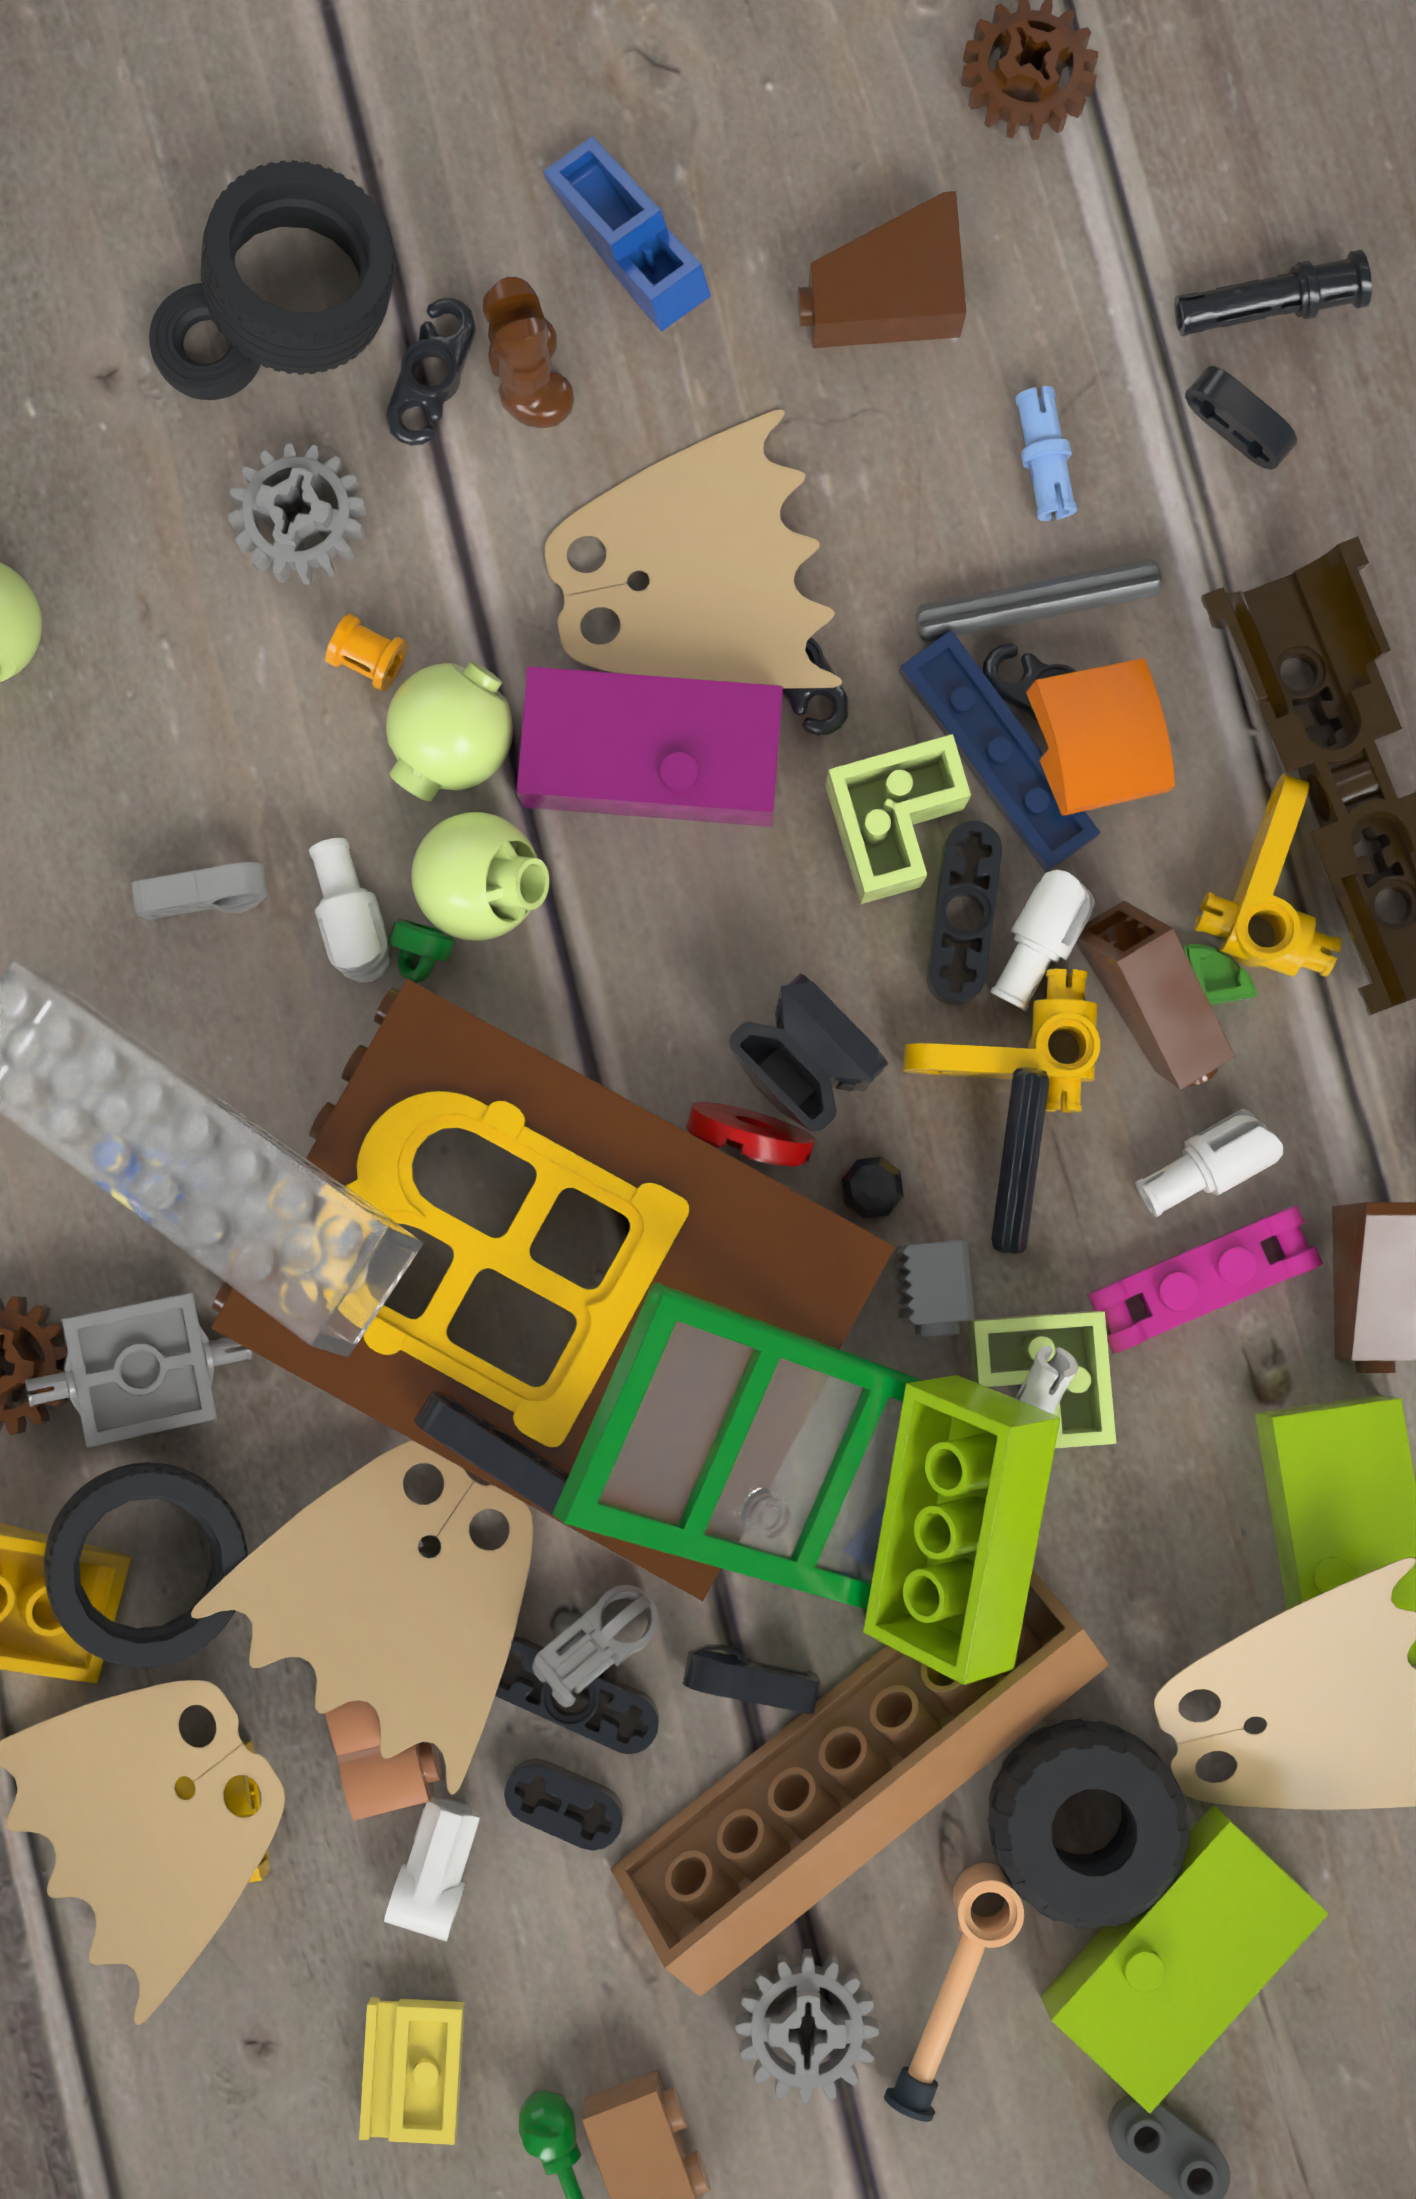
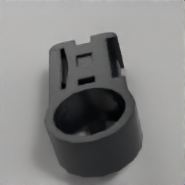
M706 1644L688 1652L682 1684L690 1689L710 1695L814 1714L820 1679L816 1673L811 1671L805 1672L751 1661V1659L744 1658L737 1650L723 1644ZM708 1650H723L735 1656Z

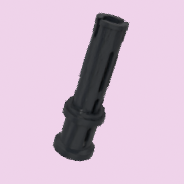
M1363 250L1350 251L1346 259L1314 266L1309 260L1297 262L1296 266L1291 267L1289 273L1278 275L1277 277L1253 280L1199 293L1177 295L1175 297L1174 310L1178 331H1180L1181 336H1188L1189 334L1203 332L1204 330L1223 328L1282 314L1295 313L1297 317L1310 319L1315 318L1319 310L1352 303L1355 308L1368 307L1372 295L1369 262Z

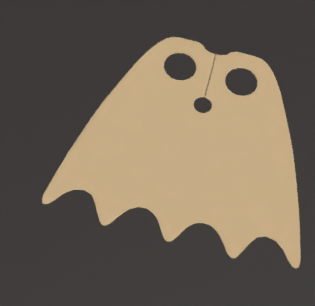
M773 410L743 422L651 465L587 503L553 530L545 543V559L550 579L563 590L565 603L563 610L559 613L557 623L561 644L570 658L592 668L622 674L783 686V688H834L842 684L840 677L820 669L812 663L805 651L809 638L832 620L835 612L830 607L802 596L795 587L794 577L797 569L819 549L820 543L812 537L792 532L781 521L780 510L784 501L803 483L806 477L802 471L770 462L764 454V442L769 433L783 419L784 410ZM583 536H592L599 539L606 548L604 564L598 570L591 573H581L574 570L567 560V551L570 545L576 539ZM635 571H643L649 577V585L642 591H634L626 584L630 574ZM605 607L617 614L620 620V631L611 642L604 645H596L588 642L583 637L581 621L590 610Z
M412 1440L375 1458L306 1506L249 1554L195 1605L191 1616L198 1619L220 1611L229 1610L246 1614L252 1623V1640L249 1664L252 1668H261L288 1657H300L308 1661L313 1667L317 1679L315 1709L318 1713L324 1714L349 1701L360 1700L368 1702L375 1708L379 1716L380 1752L382 1757L385 1759L391 1758L423 1741L435 1744L443 1754L446 1765L447 1790L452 1795L459 1790L487 1721L511 1648V1641L513 1640L531 1560L533 1543L532 1515L528 1506L523 1501L494 1485L485 1486L478 1484L467 1475L465 1469ZM419 1463H428L435 1466L441 1472L444 1479V1489L441 1496L435 1502L428 1505H419L412 1502L406 1496L403 1489V1479L406 1472L412 1466ZM484 1509H494L501 1512L507 1518L509 1524L507 1541L495 1550L478 1548L472 1542L469 1535V1525L472 1518ZM433 1535L439 1539L441 1550L436 1557L426 1558L420 1554L418 1544L424 1536Z
M1404 1558L1369 1572L1264 1621L1193 1662L1164 1684L1156 1694L1154 1708L1160 1728L1164 1732L1171 1734L1176 1740L1178 1750L1170 1766L1173 1776L1185 1796L1221 1805L1280 1809L1339 1810L1416 1806V1669L1410 1665L1407 1658L1409 1648L1416 1640V1612L1397 1608L1391 1601L1392 1589L1399 1579L1414 1566L1415 1558ZM1206 1689L1217 1694L1221 1707L1218 1713L1211 1719L1194 1722L1185 1719L1180 1714L1179 1703L1188 1692ZM1251 1717H1261L1266 1720L1267 1726L1261 1733L1250 1734L1244 1730V1723ZM1212 1751H1223L1235 1758L1237 1768L1234 1774L1227 1780L1216 1783L1206 1782L1199 1778L1195 1772V1765L1198 1759Z
M184 1680L168 1682L113 1696L73 1709L0 1740V1768L6 1769L15 1778L18 1788L15 1801L6 1820V1828L12 1832L39 1833L48 1838L53 1844L56 1862L47 1886V1893L52 1898L76 1897L91 1905L96 1917V1930L88 1954L89 1962L93 1965L127 1964L135 1971L139 1981V1998L134 2014L136 2025L144 2023L183 1978L228 1917L270 1846L284 1810L285 1791L279 1777L265 1757L260 1754H254L246 1748L238 1732V1714L223 1691L217 1685L208 1681ZM192 1705H201L207 1708L213 1714L216 1721L215 1737L205 1747L189 1745L182 1738L179 1731L181 1714ZM236 1775H246L252 1778L258 1784L261 1791L262 1802L260 1808L254 1815L248 1818H240L232 1814L224 1801L226 1783ZM183 1776L193 1780L196 1787L194 1796L189 1800L181 1799L175 1791L176 1781Z

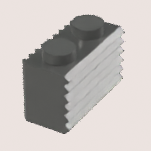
M968 1240L911 1244L896 1248L893 1254L899 1260L894 1267L900 1273L895 1279L902 1284L896 1292L903 1297L898 1302V1305L904 1309L899 1317L906 1323L914 1324L915 1335H921V1337L960 1334L959 1321L975 1319Z

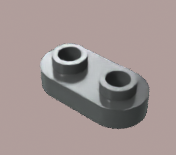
M1130 2095L1123 2097L1114 2105L1108 2119V2133L1117 2154L1124 2162L1172 2199L1224 2198L1230 2185V2169L1221 2150L1210 2138L1162 2101L1151 2114ZM1148 2126L1156 2130L1154 2138L1149 2143L1139 2144L1134 2141L1135 2133L1140 2128ZM1193 2169H1207L1208 2176L1203 2183L1192 2185L1187 2182V2177Z

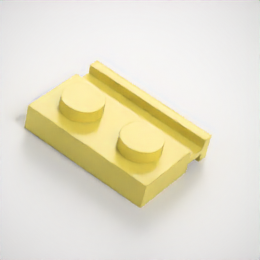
M370 1997L366 2013L359 2140H369L370 2137L389 2138L391 2142L455 2144L458 2129L465 2002L418 1999L381 2001L380 1997Z

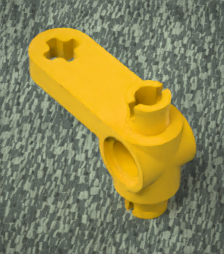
M1283 773L1278 779L1266 805L1234 900L1230 901L1216 896L1215 893L1208 891L1198 910L1203 913L1201 916L1196 917L1193 929L1221 938L1219 951L1229 954L1236 962L1243 966L1252 968L1266 967L1291 977L1297 974L1300 967H1304L1328 977L1338 959L1332 956L1333 952H1340L1342 938L1332 937L1315 931L1316 917L1297 911L1284 899L1273 896L1309 789V782ZM1251 917L1263 918L1271 924L1275 934L1271 947H1261L1250 938L1248 924Z
M1067 969L1046 970L1047 998L1033 1002L1032 1035L1028 1043V1049L932 1043L904 1045L903 1071L926 1075L1012 1079L1013 1072L1017 1068H1037L1046 1071L1049 1078L1045 1111L1056 1112V1110L1061 1109V1112L1064 1113L1082 1112V1105H1080L1081 1082L1095 1080V1062L1099 1056L1101 1046L1097 1031L1098 1004L1085 1001L1088 972L1073 969L1072 973L1067 974L1066 987ZM1064 1031L1076 1039L1079 1046V1054L1073 1064L1060 1063L1051 1056L1048 1049V1041L1052 1032Z

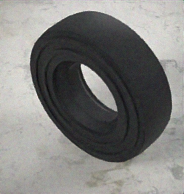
M202 283L191 284L170 294L157 308L149 331L151 355L164 379L179 392L200 400L224 399L245 388L253 380L261 364H256L249 357L243 356L238 349L236 350L232 347L231 343L226 354L221 359L209 364L197 363L185 354L183 344L187 331L198 322L212 320L205 301Z

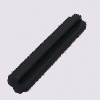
M1021 1067L1013 1072L991 1236L993 1248L1003 1253L1019 1254L1027 1248L1049 1088L1047 1072L1037 1068Z

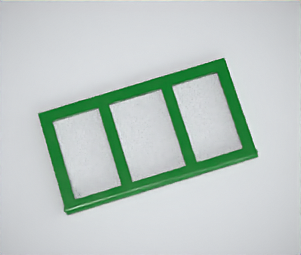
M654 1283L649 1289L552 1515L567 1525L867 1610L906 1383L923 1380L664 1284Z

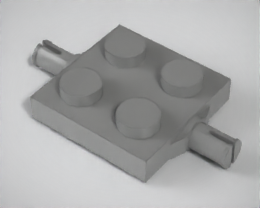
M190 1292L62 1318L61 1322L67 1348L64 1365L65 1372L25 1379L27 1392L53 1386L51 1390L27 1394L30 1407L70 1397V1401L80 1415L85 1446L88 1448L217 1419L211 1389L214 1366L246 1359L251 1360L252 1355L251 1350L247 1348L225 1352L226 1349L242 1346L228 1337L209 1341L199 1325L194 1296Z

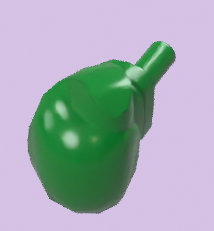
M541 2090L530 2094L521 2105L519 2111V2134L523 2147L528 2154L540 2159L546 2175L557 2173L566 2199H584L572 2165L581 2157V2152L576 2142V2125L572 2108L561 2094L548 2090Z

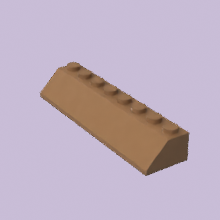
M1032 1569L1013 1670L963 1685L886 1645L816 1702L814 1714L802 1713L611 1867L610 1870L664 1968L701 1997L1109 1666V1663L1080 1624L1034 1569Z

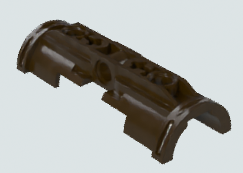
M1357 536L1337 544L1329 552L1294 571L1291 575L1245 592L1226 593L1224 587L1203 594L1201 601L1207 610L1212 628H1227L1286 773L1298 770L1300 779L1309 782L1307 796L1320 826L1319 829L1310 833L1370 983L1358 988V992L1366 1005L1367 1014L1370 1016L1416 998V792L1401 798L1397 797L1375 743L1376 740L1389 736L1401 730L1402 727L1375 663L1376 660L1386 655L1391 649L1359 573L1369 561ZM1297 658L1308 663L1314 676L1311 687L1302 691L1289 688L1281 678L1283 662L1288 659ZM1317 694H1321L1324 700L1320 701L1313 708L1317 722L1321 726L1331 724L1335 732L1327 739L1328 747L1324 746L1321 739L1311 740L1306 733L1314 725V718L1309 706L1300 713L1294 708V706L1309 702ZM1360 833H1363L1367 841L1377 839L1381 844V850L1373 855L1378 872L1381 873L1391 867L1394 876L1385 877L1369 887L1366 886L1364 878H1368L1376 872L1371 859L1367 855L1357 857L1353 850V847L1361 841ZM1381 890H1395L1404 897L1407 903V913L1400 923H1387L1377 915L1375 899Z

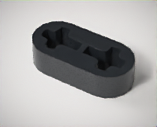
M1215 366L1207 367L1185 392L1186 401L1193 412L1238 451L1260 467L1271 470L1277 468L1297 444L1296 434L1290 424L1235 377L1221 368Z
M537 1758L525 1760L516 1766L508 1778L504 1793L506 1806L512 1816L521 1822L579 1848L591 1851L606 1848L620 1834L624 1815L622 1803L616 1793L606 1786L554 1763ZM535 1775L542 1776L546 1779L544 1791L561 1799V1804L558 1805L546 1799H539L535 1807L523 1803L525 1791L517 1787L518 1782L529 1784ZM594 1801L601 1802L605 1805L604 1817L612 1823L609 1827L598 1825L594 1833L587 1832L582 1829L584 1817L567 1809L569 1803L581 1809L589 1810L593 1806Z

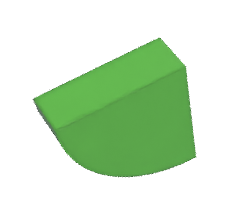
M1190 944L1182 946L1211 1006L1253 999L1258 996L1249 973L1229 956L1207 945Z

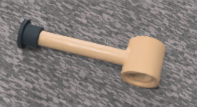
M978 1863L966 1868L955 1882L953 1902L959 1921L958 1929L962 1932L960 1941L910 2067H902L895 2087L887 2088L884 2094V2100L887 2104L901 2114L915 2120L929 2122L934 2117L935 2110L931 2103L939 2085L934 2077L985 1948H996L1008 1944L1018 1935L1024 1922V1908L1019 1894L1007 1881L1000 1866L992 1863ZM994 1892L1005 1898L1002 1909L993 1916L982 1917L971 1910L974 1900L983 1893Z

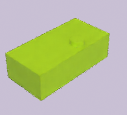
M959 1375L906 1383L863 1633L963 1685L1014 1669L1061 1417Z
M1379 1394L1255 1413L1287 1610L1339 1585L1401 1559L1410 1557L1416 1559V1481L1402 1398ZM1416 1561L1414 1566L1399 1579L1392 1589L1391 1601L1397 1608L1416 1612ZM1416 1640L1410 1646L1407 1653L1408 1662L1411 1666H1416Z
M1214 1804L1189 1831V1845L1186 1848L1182 1862L1183 1868L1178 1878L1149 1910L1132 1918L1130 1922L1114 1927L1112 1925L1103 1926L1040 1996L1051 2021L1149 2114L1329 1914L1296 1880Z

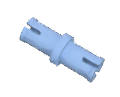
M1042 386L1041 397H1037V389L1034 387L1019 393L1015 397V401L1019 409L1026 446L1021 452L1023 467L1030 469L1037 505V519L1040 521H1050L1052 519L1051 512L1055 511L1056 520L1062 519L1077 512V505L1074 502L1067 460L1072 455L1070 442L1062 439L1055 401V389L1050 386Z

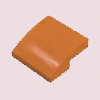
M1145 658L1038 679L1027 690L1026 694L1049 747L1039 761L1062 816L1170 792L1175 787L1174 765L1166 721Z

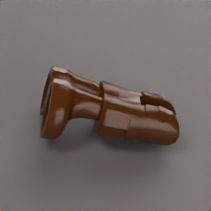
M518 277L500 279L484 296L483 312L487 322H489L488 338L490 346L488 359L493 375L500 377L502 382L498 389L502 407L517 421L527 426L536 428L557 426L572 412L574 395L572 385L568 379L557 372L551 371V358L557 348L556 331L553 325L544 318L539 298L528 282Z

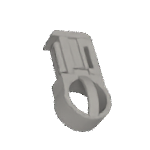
M259 862L224 864L131 883L136 915L148 921L207 909H218L225 913H242L255 908L261 901L269 897L264 864Z
M632 1585L616 1586L606 1591L595 1606L535 1656L532 1664L534 1674L541 1682L547 1681L553 1689L552 1696L561 1706H572L576 1700L571 1694L573 1691L577 1694L580 1693L612 1664L615 1663L618 1667L629 1656L644 1649L655 1634L659 1621L656 1604L652 1597L643 1589ZM618 1599L633 1600L630 1605L603 1628L601 1616L609 1603ZM642 1611H645L648 1624L645 1633L639 1640L623 1643L613 1639L623 1627Z

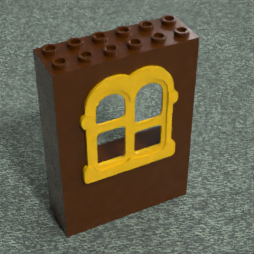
M406 979L400 991L392 987L381 1001L374 1016V1022L379 1024L380 1027L369 1047L366 1048L363 1045H359L349 1058L341 1077L348 1084L337 1104L334 1105L327 1102L317 1115L309 1133V1136L316 1139L306 1157L395 1222L362 1208L308 1168L294 1160L278 1186L277 1194L284 1198L273 1218L269 1220L263 1217L247 1240L244 1251L249 1253L251 1257L239 1278L230 1275L226 1279L212 1304V1309L219 1313L211 1326L213 1330L564 1524L558 1518L437 1441L416 1425L414 1418L432 1390L441 1392L456 1400L570 1474L649 1289L654 1283L664 1284L840 1349L896 1246L411 980ZM461 1128L476 1133L534 1166L537 1173L536 1181L504 1236L492 1238L433 1206L421 1196L413 1180L412 1164L417 1149L428 1136L441 1129ZM566 1188H574L623 1214L630 1222V1231L603 1281L597 1288L592 1290L584 1289L538 1264L530 1255L532 1242L558 1195ZM406 1224L419 1228L448 1244L454 1252L452 1264L427 1309L417 1319L407 1318L377 1301L366 1291L360 1279L358 1261L363 1245L375 1232L388 1225ZM487 1268L493 1269L566 1309L575 1316L577 1321L575 1332L544 1385L533 1387L454 1344L447 1336L448 1325L479 1271ZM677 1321L600 1499L679 1522L754 1348ZM780 1358L706 1528L707 1531L734 1539L738 1538L826 1374ZM564 1524L702 1602L721 1568Z

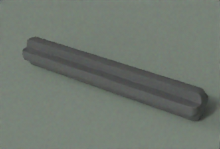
M1149 559L923 604L917 608L916 612L917 630L921 639L927 642L941 638L950 630L957 636L1153 597L1162 589V576L1158 563L1155 560Z

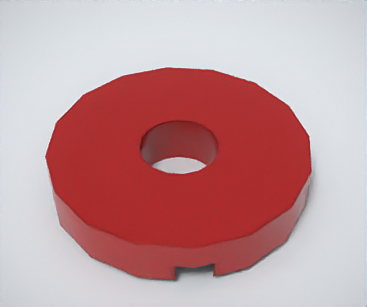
M694 1102L686 1125L690 1134L719 1149V1146L724 1148L726 1143L741 1149L740 1153L747 1155L746 1158L780 1166L798 1167L801 1164H805L806 1160L809 1161L815 1142V1137L810 1133L788 1122L748 1109L721 1103Z

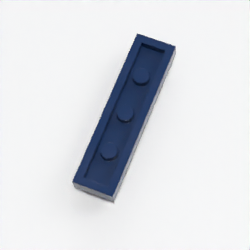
M952 630L900 666L899 674L945 736L953 734L960 757L1046 873L1094 840L1101 833L1086 811L1065 816L1061 815L1039 761L1043 753Z

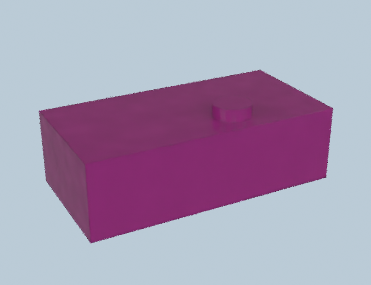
M527 666L517 781V795L523 808L771 827L774 810L783 686Z

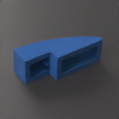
M593 136L543 171L546 181L592 247L661 332L711 297L702 264L668 229L661 209Z

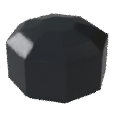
M883 1157L857 1159L841 1179L844 1204L863 1219L888 1216L904 1196L901 1171Z

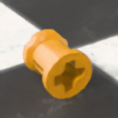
M348 613L342 618L335 629L327 647L325 661L336 668L344 665L372 679L373 687L384 692L394 682L407 654L408 642L400 637L390 640L361 625V619Z

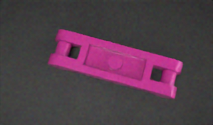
M1298 1205L1277 1211L1088 1293L1087 1296L1093 1310L1105 1312L1106 1324L1110 1331L1107 1334V1342L1112 1353H1118L1134 1347L1179 1325L1321 1266L1323 1262L1316 1246H1308L1300 1228V1225L1304 1224L1305 1221ZM1276 1235L1285 1257L1269 1263L1260 1242ZM1139 1294L1148 1316L1133 1322L1125 1300Z

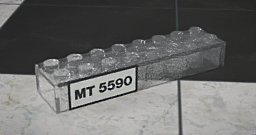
M16 961L12 962L0 980V1113L310 1346L349 1357L424 1243L399 1226L400 1224L262 1126L240 1113L58 982Z

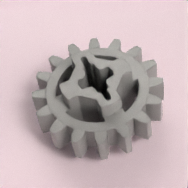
M286 443L283 451L284 458L277 461L267 450H264L260 453L264 465L263 469L259 472L247 466L241 469L249 484L247 489L231 488L229 495L234 503L242 508L227 514L228 521L233 529L243 531L234 539L243 554L253 552L250 561L259 572L264 571L273 563V574L278 582L285 583L290 576L291 570H296L304 585L311 584L313 577L312 569L321 567L327 576L333 577L336 575L332 563L335 557L339 556L350 562L355 558L347 544L348 540H364L366 536L362 524L354 520L368 514L363 498L354 497L361 490L355 475L351 474L342 477L345 467L342 460L336 455L323 464V456L316 445L310 446L304 458L298 457L292 443ZM322 484L328 486L335 493L338 500V510L333 509L330 503L322 501L324 494L321 489ZM302 506H307L309 510L308 515L299 514ZM288 513L297 515L294 523L288 520ZM258 518L263 519L267 525L274 527L272 536L275 541L273 545L262 537Z
M811 1949L803 1950L801 1965L795 1966L791 1965L784 1953L778 1954V1972L772 1976L767 1970L759 1967L755 1970V1980L760 1990L756 1992L750 1989H742L740 1994V2004L747 2011L751 2012L737 2015L735 2018L736 2033L750 2036L739 2044L740 2057L742 2060L758 2058L753 2067V2079L759 2084L767 2080L771 2075L775 2077V2096L780 2099L787 2094L791 2086L799 2088L802 2104L810 2103L813 2088L822 2087L825 2095L830 2100L835 2099V2081L842 2077L853 2086L859 2082L858 2072L854 2065L855 2060L862 2063H872L873 2061L872 2047L863 2040L879 2036L877 2019L863 2016L875 2008L871 1992L854 1994L861 1983L859 1973L853 1969L840 1977L838 1975V1958L833 1954H830L822 1967L814 1965ZM795 1986L794 1991L780 2004L772 2003L780 1993ZM820 1987L834 1993L843 2002L847 2010H843L842 2005H830L819 1993ZM810 2002L811 2016L814 2017L815 2024L812 2026L811 2035H808V2047L803 2049L802 2035H799L798 2028L801 2025L802 2017L805 2016V2004ZM770 2047H782L794 2060V2065L779 2058ZM833 2049H841L833 2058L819 2064Z

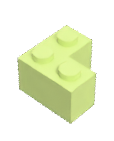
M953 734L828 770L825 786L860 905L920 888L927 876L913 825L963 811L970 799L971 793Z
M1080 1311L966 1320L971 1381L986 1387L1023 1384L1041 1347L1051 1346L1052 1353L1047 1361L1048 1364H1050L1056 1348H1062L1075 1358L1078 1364V1371L1069 1383L1054 1412V1415L1061 1417L1055 1448L1116 1444L1104 1311Z

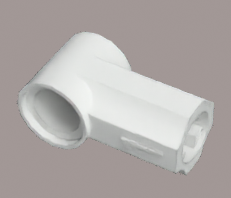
M431 1797L423 1809L408 1863L402 1864L384 1922L447 1942L464 1890L465 1883L461 1882L482 1815L481 1812L474 1810L468 1804L453 1799Z

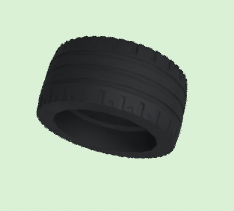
M294 160L292 162H271L265 166H257L256 169L246 171L243 176H238L234 182L228 184L227 189L223 190L215 201L203 233L201 282L211 318L219 332L223 333L226 341H229L234 349H238L243 356L249 357L254 363H260L265 368H273L274 371H285L288 374L298 373V375H304V373L315 374L320 371L321 373L327 372L331 368L332 370L336 369L341 364H347L350 359L353 360L359 353L365 350L366 346L371 343L387 313L394 281V250L388 225H386L383 214L381 215L377 204L373 203V199L365 194L361 187L355 185L353 180L345 178V175L340 172L336 173L329 167L327 169L319 164L314 165L310 164V162L304 161L302 163ZM278 227L306 228L332 239L352 259L359 274V286L357 291L341 305L317 313L287 311L262 300L241 280L235 267V255L237 250L256 234Z
M133 1463L111 1469L96 1476L84 1484L65 1503L51 1527L44 1554L45 1585L51 1608L65 1632L83 1649L96 1657L122 1666L135 1668L158 1667L172 1664L197 1653L215 1639L227 1626L235 1610L220 1611L198 1619L192 1618L191 1612L204 1596L248 1556V1550L242 1526L235 1512L223 1496L206 1480L186 1469L169 1464ZM159 1499L183 1507L200 1522L210 1541L212 1568L204 1592L185 1614L161 1626L133 1628L112 1622L92 1606L81 1585L79 1558L87 1535L106 1513L129 1501Z

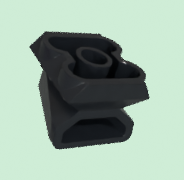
M799 973L788 985L780 987L775 1012L776 1027L755 1022H745L731 1034L729 1039L730 1049L753 1085L779 1112L814 1132L824 1129L836 1116L837 1109L832 1088L842 1091H865L888 1065L885 1057L869 1038L813 981L809 980L802 973Z

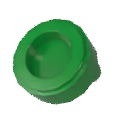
M398 919V921H394L388 943L400 948L397 964L402 977L414 983H421L431 974L436 960L449 961L455 939L439 929L409 920ZM415 954L420 955V959L416 967H414L413 964Z

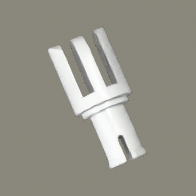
M331 838L323 840L311 846L309 853L313 859L324 897L315 909V915L327 956L331 964L343 973L346 978L359 983L373 982L384 974L390 962L388 955L390 950L389 939L376 894L360 888L347 839Z
M1058 869L1047 872L1033 890L1018 920H1016L1011 929V932L1015 934L1013 940L1018 945L995 987H992L990 993L1023 1011H1027L1028 1004L1051 962L1058 964L1060 959L1067 961L1095 905L1092 893L1069 872Z
M1242 1108L1184 1141L1183 1157L1148 1177L1137 1180L1135 1185L1148 1210L1153 1213L1154 1217H1158L1165 1210L1201 1190H1204L1206 1193L1212 1192L1215 1196L1220 1195L1275 1164L1283 1155V1144L1249 1110Z

